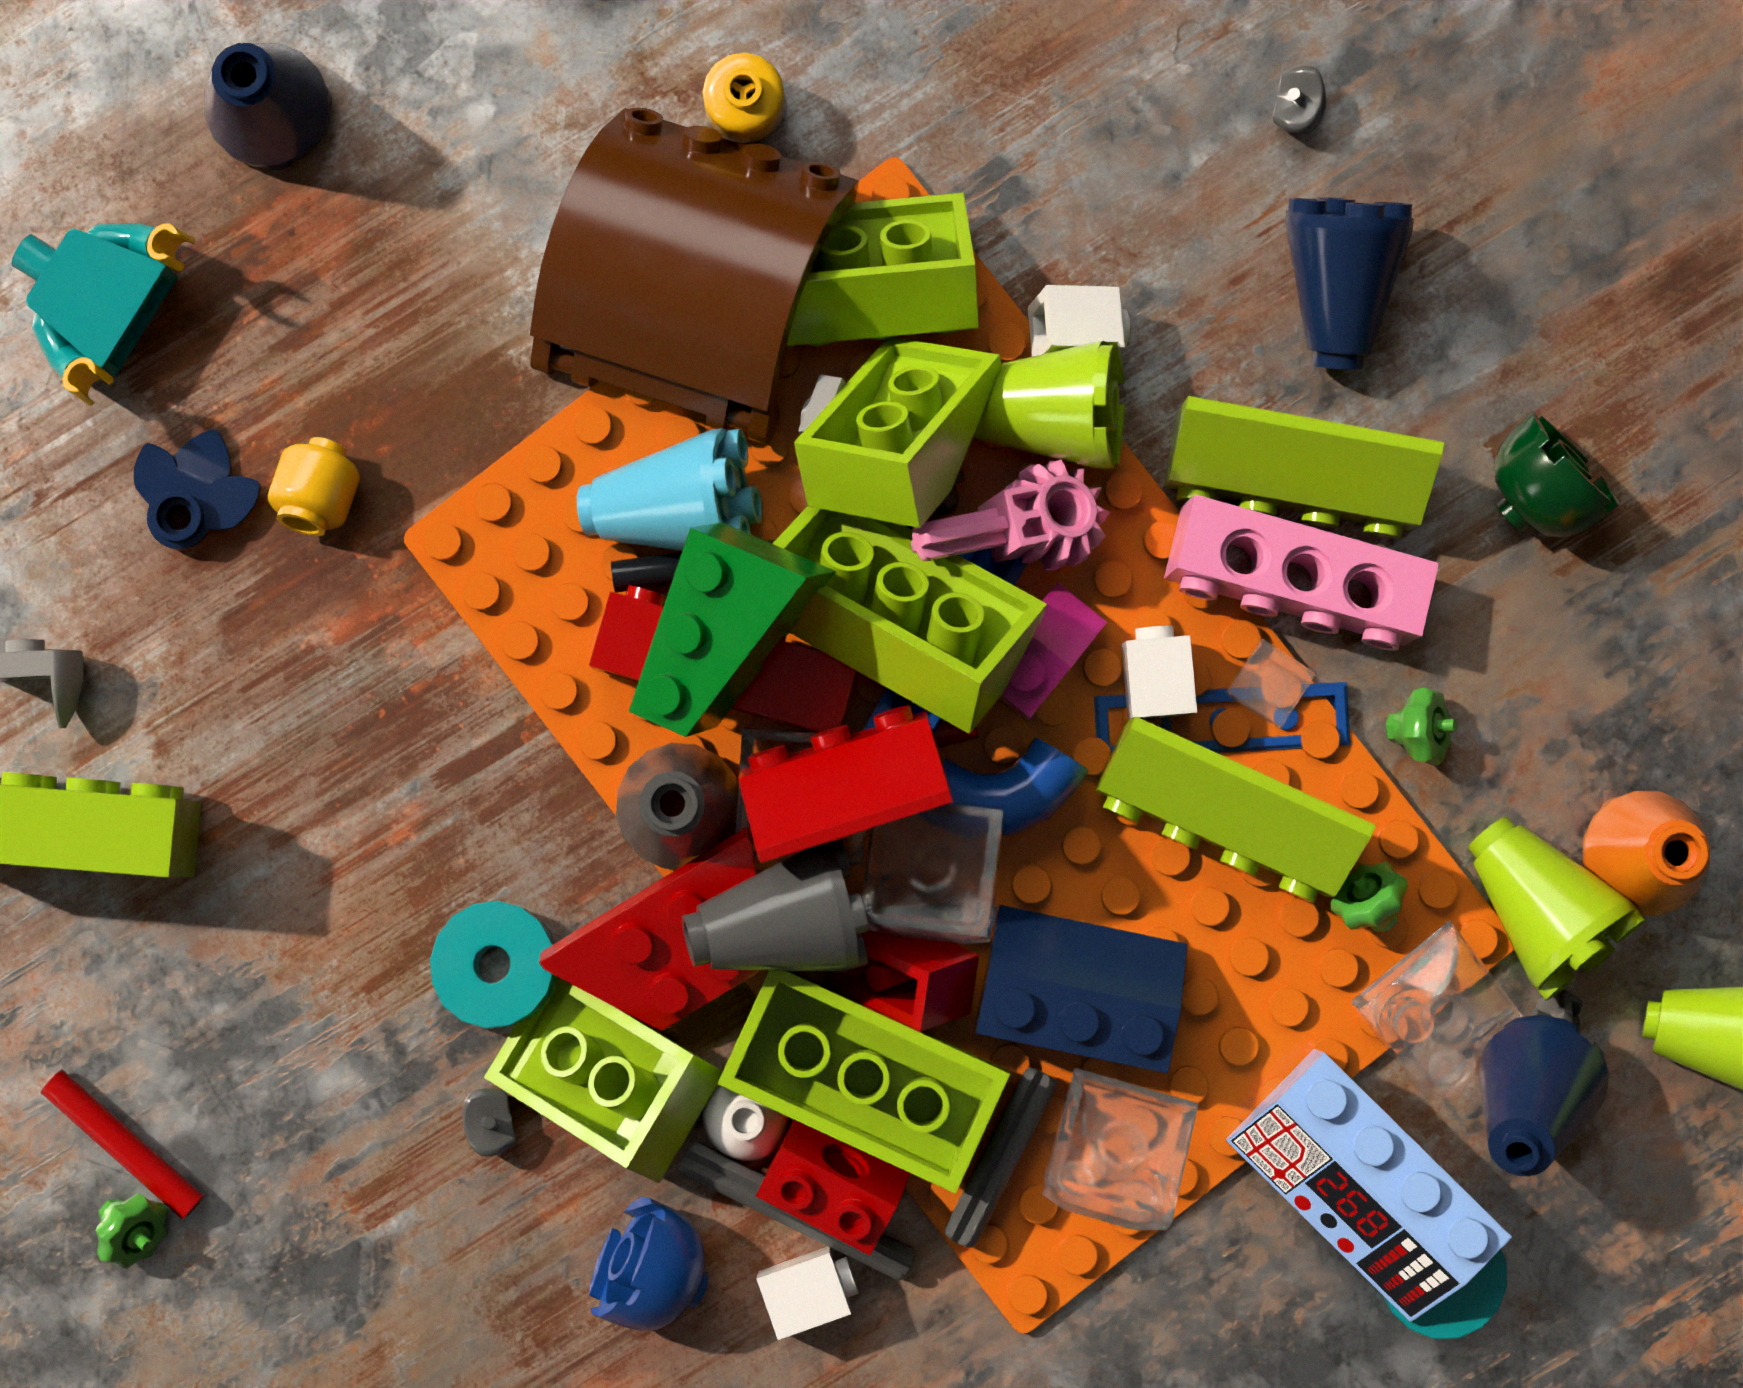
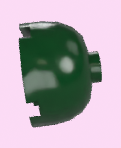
M1533 411L1509 433L1499 447L1494 460V479L1504 498L1496 506L1503 516L1520 532H1523L1531 525L1545 536L1567 538L1578 535L1600 523L1620 503L1602 476L1594 483L1590 481L1594 475L1586 465L1588 462L1587 458L1553 424L1543 416L1538 418Z

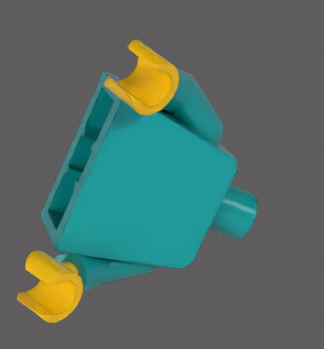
M98 223L90 228L87 233L71 228L57 249L33 234H29L21 241L12 257V267L36 281L26 297L25 304L36 313L33 319L32 330L50 367L62 378L65 389L89 407L95 403L88 397L91 385L100 379L108 385L113 383V377L116 378L178 279V276L168 267L176 271H182L185 267L184 263L175 259L176 250L184 242L194 244L195 238L171 224L164 223L154 227L143 223Z

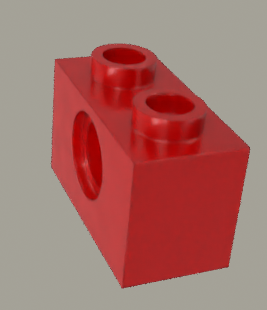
M793 1120L755 1196L870 1256L898 1206L910 1173L799 1121Z

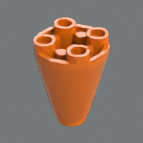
M1632 791L1607 800L1592 817L1583 838L1582 864L1585 869L1628 898L1643 916H1661L1682 908L1700 891L1710 868V841L1701 819L1685 802L1660 791ZM1669 845L1675 848V851L1671 852L1666 858V846Z

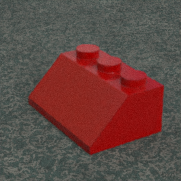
M910 705L902 706L874 716L873 720L876 727L850 734L848 725L839 726L811 736L810 739L813 747L788 754L785 745H780L750 755L748 757L750 767L740 770L738 780L760 863L952 803L950 783L927 711L913 715Z

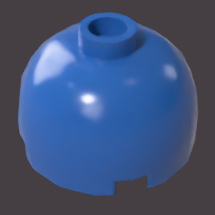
M641 1196L630 1203L623 1212L634 1217L628 1224L623 1236H621L619 1230L612 1228L607 1236L594 1268L589 1296L600 1300V1306L590 1308L592 1315L618 1326L637 1331L658 1330L678 1319L688 1307H696L706 1292L709 1276L707 1272L703 1271L705 1252L701 1237L690 1220L672 1207L654 1199Z

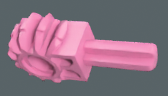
M1062 459L1050 461L1044 466L1032 464L1019 473V477L1007 485L1005 490L978 506V512L925 522L921 528L913 527L911 548L913 553L918 554L920 559L925 562L990 548L994 563L1021 557L1022 563H1033L1039 559L1045 572L1049 570L1055 571L1064 565L1074 567L1088 558L1087 555L1091 553L1090 550L1099 546L1106 537L1099 525L1106 521V517L1110 512L1096 505L1095 499L1099 496L1102 487L1088 488L1083 483L1084 468H1074L1067 472ZM1049 509L1052 510L1055 516L1057 517L1058 523L1054 521V519L1050 515Z

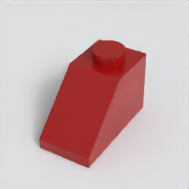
M868 926V932L862 933L868 964L850 971H826L824 985L900 1023L923 1032L971 1013L979 955L934 933Z

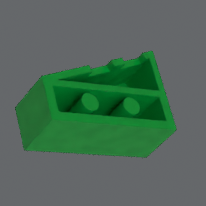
M722 522L691 527L629 712L684 737L718 727L764 667L762 663L779 640L784 635L790 633L800 620L799 614L819 588L826 586L836 571Z

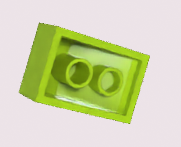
M896 337L886 339L794 442L807 505L809 507L835 511L843 515H855L891 522L899 526L921 528L952 490L1001 369L1000 355Z
M557 977L550 998L536 1015L524 1022L515 1024L484 1078L623 1167L660 1183L717 1087L723 1071L631 1015Z

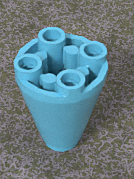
M721 428L706 431L601 474L592 480V484L581 485L577 493V512L583 532L587 536L599 535L601 539L679 551H683L691 527L722 522L751 534L750 525L761 523L763 509L758 487L748 486L745 467L748 464V444L743 430H726Z

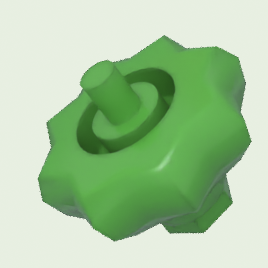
M1425 687L1414 690L1407 699L1403 709L1396 714H1389L1386 722L1388 740L1393 743L1402 744L1415 761L1435 766L1444 762L1446 750L1451 745L1450 732L1457 731L1458 729L1457 720L1451 719V715L1446 708L1444 694Z
M1386 861L1375 865L1360 864L1347 876L1337 895L1332 899L1330 910L1341 917L1345 925L1351 930L1372 927L1374 931H1388L1398 922L1397 913L1402 909V898L1408 888L1407 879L1395 873L1392 864Z
M139 1193L125 1201L121 1199L107 1200L98 1211L100 1223L95 1230L99 1240L97 1254L101 1261L115 1262L118 1266L128 1269L138 1260L152 1257L157 1244L168 1234L165 1226L166 1205L159 1201L148 1200Z

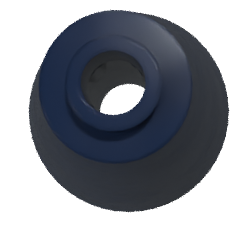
M1542 1014L1515 1018L1505 1024L1503 1030L1490 1038L1483 1048L1479 1061L1478 1075L1488 1149L1494 1162L1510 1174L1533 1176L1545 1171L1597 1114L1604 1103L1609 1079V1071L1604 1053L1595 1041L1592 1045L1577 1032L1578 1027L1566 1019Z

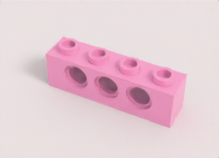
M1195 494L1181 507L1164 579L1180 583L1179 591L1191 597L1215 600L1218 594L1241 600L1240 608L1255 615L1276 617L1279 611L1301 617V625L1307 629L1321 633L1337 634L1339 628L1362 634L1361 641L1368 646L1382 650L1397 651L1400 645L1406 646L1423 635L1439 563ZM1228 546L1239 547L1249 555L1251 560L1250 574H1240L1231 569L1226 560V549ZM1289 563L1300 564L1308 570L1312 580L1310 591L1298 590L1290 583L1287 576ZM1350 580L1360 581L1368 587L1372 597L1370 608H1361L1351 600L1348 593Z

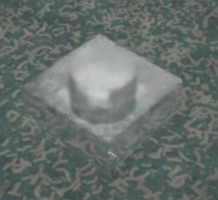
M1261 639L1225 694L1277 728H1281L1316 673L1269 642Z

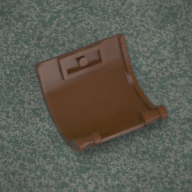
M624 108L599 131L586 149L570 179L555 216L545 248L536 288L530 336L534 337L530 360L531 368L547 374H552L555 370L571 374L572 382L590 388L596 384L597 380L699 412L707 415V426L717 429L724 428L726 430L730 426L748 432V439L768 445L774 436L779 420L778 385L786 345L800 297L826 238L838 221L855 203L859 180L841 175L840 171L830 164L822 162H809L805 164L783 157L777 149L768 145H744L724 139L717 130L710 127H685L663 120V116L660 113L651 109Z

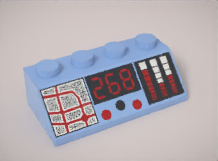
M1313 1049L1225 1139L1409 1322H1412L1465 1286L1512 1238L1325 1052Z

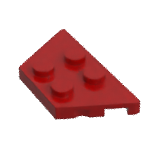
M748 827L742 829L543 950L540 954V965L549 973L659 1031L666 1029L761 972L762 970L710 969L709 964L693 967L682 925V915L696 913V906L756 875L754 842L751 831Z

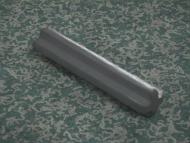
M1032 1067L1024 1071L945 1226V1235L954 1242L968 1248L976 1246L1057 1087L1056 1080L1050 1075Z

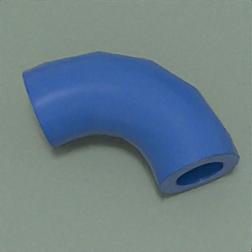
M1034 737L1026 752L1012 767L998 773L978 774L962 768L950 759L945 758L943 764L950 783L953 802L917 813V815L930 823L967 837L1012 836L1050 819L1079 788L1089 770L1063 752Z

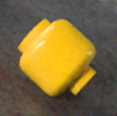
M745 52L728 55L715 63L705 78L702 94L706 116L713 128L728 140L741 143L759 141L771 134L781 122L786 105L783 81L774 65L763 57ZM735 92L740 94V100L733 96ZM754 92V94L749 99H747V95Z
M313 437L310 439L309 444H294L284 449L267 498L271 507L278 513L276 519L284 527L304 535L322 536L326 530H332L344 524L360 480V473L355 464L345 457L346 449L342 445L326 438Z

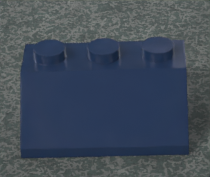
M999 905L974 1031L976 1034L1168 1073L1181 1011L1188 944Z

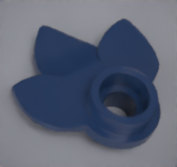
M211 429L193 437L180 448L174 457L168 451L150 443H145L137 457L134 466V484L139 494L149 504L147 512L149 530L159 543L168 548L176 550L189 549L203 541L209 530H227L236 527L250 514L259 498L261 485L258 481L243 476H230V454L224 439L217 430ZM181 507L188 508L191 513L190 524L182 530H175L170 522L172 513Z

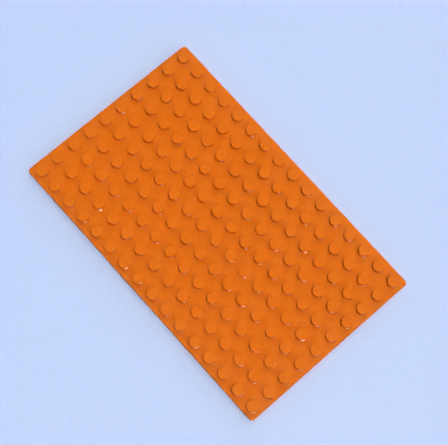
M892 157L885 160L859 181L855 203L930 195L901 159ZM974 250L979 328L963 329L949 334L931 332L894 336L896 338L999 354L1001 363L1032 357L1029 320ZM857 339L836 341L822 346H811L808 344L788 346L787 343L777 391L779 420L772 440L766 445L748 439V432L743 430L748 444V464L745 467L748 486L758 487L763 509L761 523L750 525L751 535L765 541L777 539L808 506L794 442L801 435L798 430L801 425L803 405L812 396L820 374L843 378L847 383L885 340ZM599 381L410 527L404 535V542L616 815L618 788L628 768L648 750L669 743L696 744L720 756L734 772L739 784L738 776L740 770L750 767L748 760L750 755L780 745H785L787 752L813 746L810 737L816 733L731 709L718 727L684 737L629 712L638 682L599 672L589 666L610 591L615 592L611 561L682 551L601 539L599 535L587 536L581 528L577 512V493L579 487L592 484V480L601 474L706 431L717 429L707 426V415ZM730 426L728 430H734L737 428ZM972 438L960 468L964 474V482L955 484L959 493L958 506L954 511L946 515H931L927 522L978 512V506L1005 490L1006 486L1014 482L1019 477V473L1032 464L1044 466L1050 461H1058L1060 459ZM1124 441L1119 463L1114 464L1115 468L1097 469L1062 460L1067 472L1074 468H1084L1083 483L1088 488L1102 487L1095 502L1097 506L1110 513L1106 517V521L1099 525L1106 536L1101 544L1090 550L1091 553L1087 555L1088 558L1074 567L1064 565L1055 571L1049 570L1045 572L1039 559L1033 563L1028 562L1015 585L1017 588L1043 601L1058 582L1107 623L1027 721L998 699L976 725L979 738L938 748L943 762L945 758H948L962 768L975 773L990 774L1012 767L1026 752L1032 740L1036 737L1063 752L1089 770L1079 788L1050 819L1012 836L967 837L930 823L914 814L832 840H842L847 851L851 875L849 878H844L848 895L859 893L865 908L961 902L963 934L940 937L979 955L971 1013L928 1029L925 1032L1007 1069L1010 1076L956 1194L911 1173L905 1189L1017 1332L1023 1334L1034 1330L1243 1165L1246 1160L1225 1139L1313 1049L1325 1052L1352 1079L1514 950L1498 915L1351 729L1350 745L1339 746L1340 737L1336 729L1335 709L1325 696L1299 697L1300 685L1315 683L1264 618L1241 609V600L1219 594L1215 600L1191 597L1179 591L1180 583L1164 579L1180 512ZM1049 509L1050 515L1052 516L1054 521L1058 523L1057 517L1055 516L1053 511ZM670 586L648 588V590L665 595L664 606ZM618 592V594L626 595V592ZM1172 625L1174 637L1190 635L1196 697L1202 695L1207 690L1261 687L1263 700L1196 703L1197 713L1191 716L1170 717L1172 721L1170 732L1189 741L1216 740L1225 747L1239 746L1247 738L1301 735L1302 748L1221 752L1218 754L1376 825L1369 842L1349 875L1360 864L1375 865L1386 861L1392 864L1395 873L1407 879L1408 888L1402 898V909L1397 913L1398 922L1390 930L1374 931L1372 927L1351 930L1345 925L1341 917L1330 910L1331 901L1334 897H1326L1318 893L1314 903L1308 902L1278 888L1283 878L1280 875L1259 867L1255 877L1222 863L1220 859L1224 850L1201 840L1197 850H1194L1161 835L1165 827V823L1142 813L1139 822L1134 823L1103 808L1107 797L1094 792L1111 755V750L1105 741L1096 738L1094 696L1125 695L1121 645L1125 641L1136 640L1135 629ZM791 633L786 637V642L807 648L811 647L809 643ZM858 671L842 726L848 725L850 734L864 730L887 688ZM1293 706L1298 713L1297 724L1288 730L1279 729L1272 719L1274 710L1276 708ZM1127 707L1108 708L1110 746H1115L1125 722L1128 721ZM1219 708H1226L1227 710L1220 712L1214 718L1211 727L1209 719L1212 712ZM1161 718L1144 719L1158 727L1161 723ZM677 791L666 792L660 799V809L668 817L680 815L685 808L684 797ZM743 804L742 824L738 832L746 827L751 831L745 804ZM754 844L756 874L801 851L760 863ZM654 864L663 877L676 870L661 868ZM999 905L1188 944L1181 1011L1168 1073L976 1034L974 1025ZM762 970L744 981L756 997L769 970ZM795 971L824 985L826 971ZM1029 1067L1036 1068L1053 1077L1057 1082V1087L976 1246L973 1248L964 1247L945 1235V1226L1024 1071Z

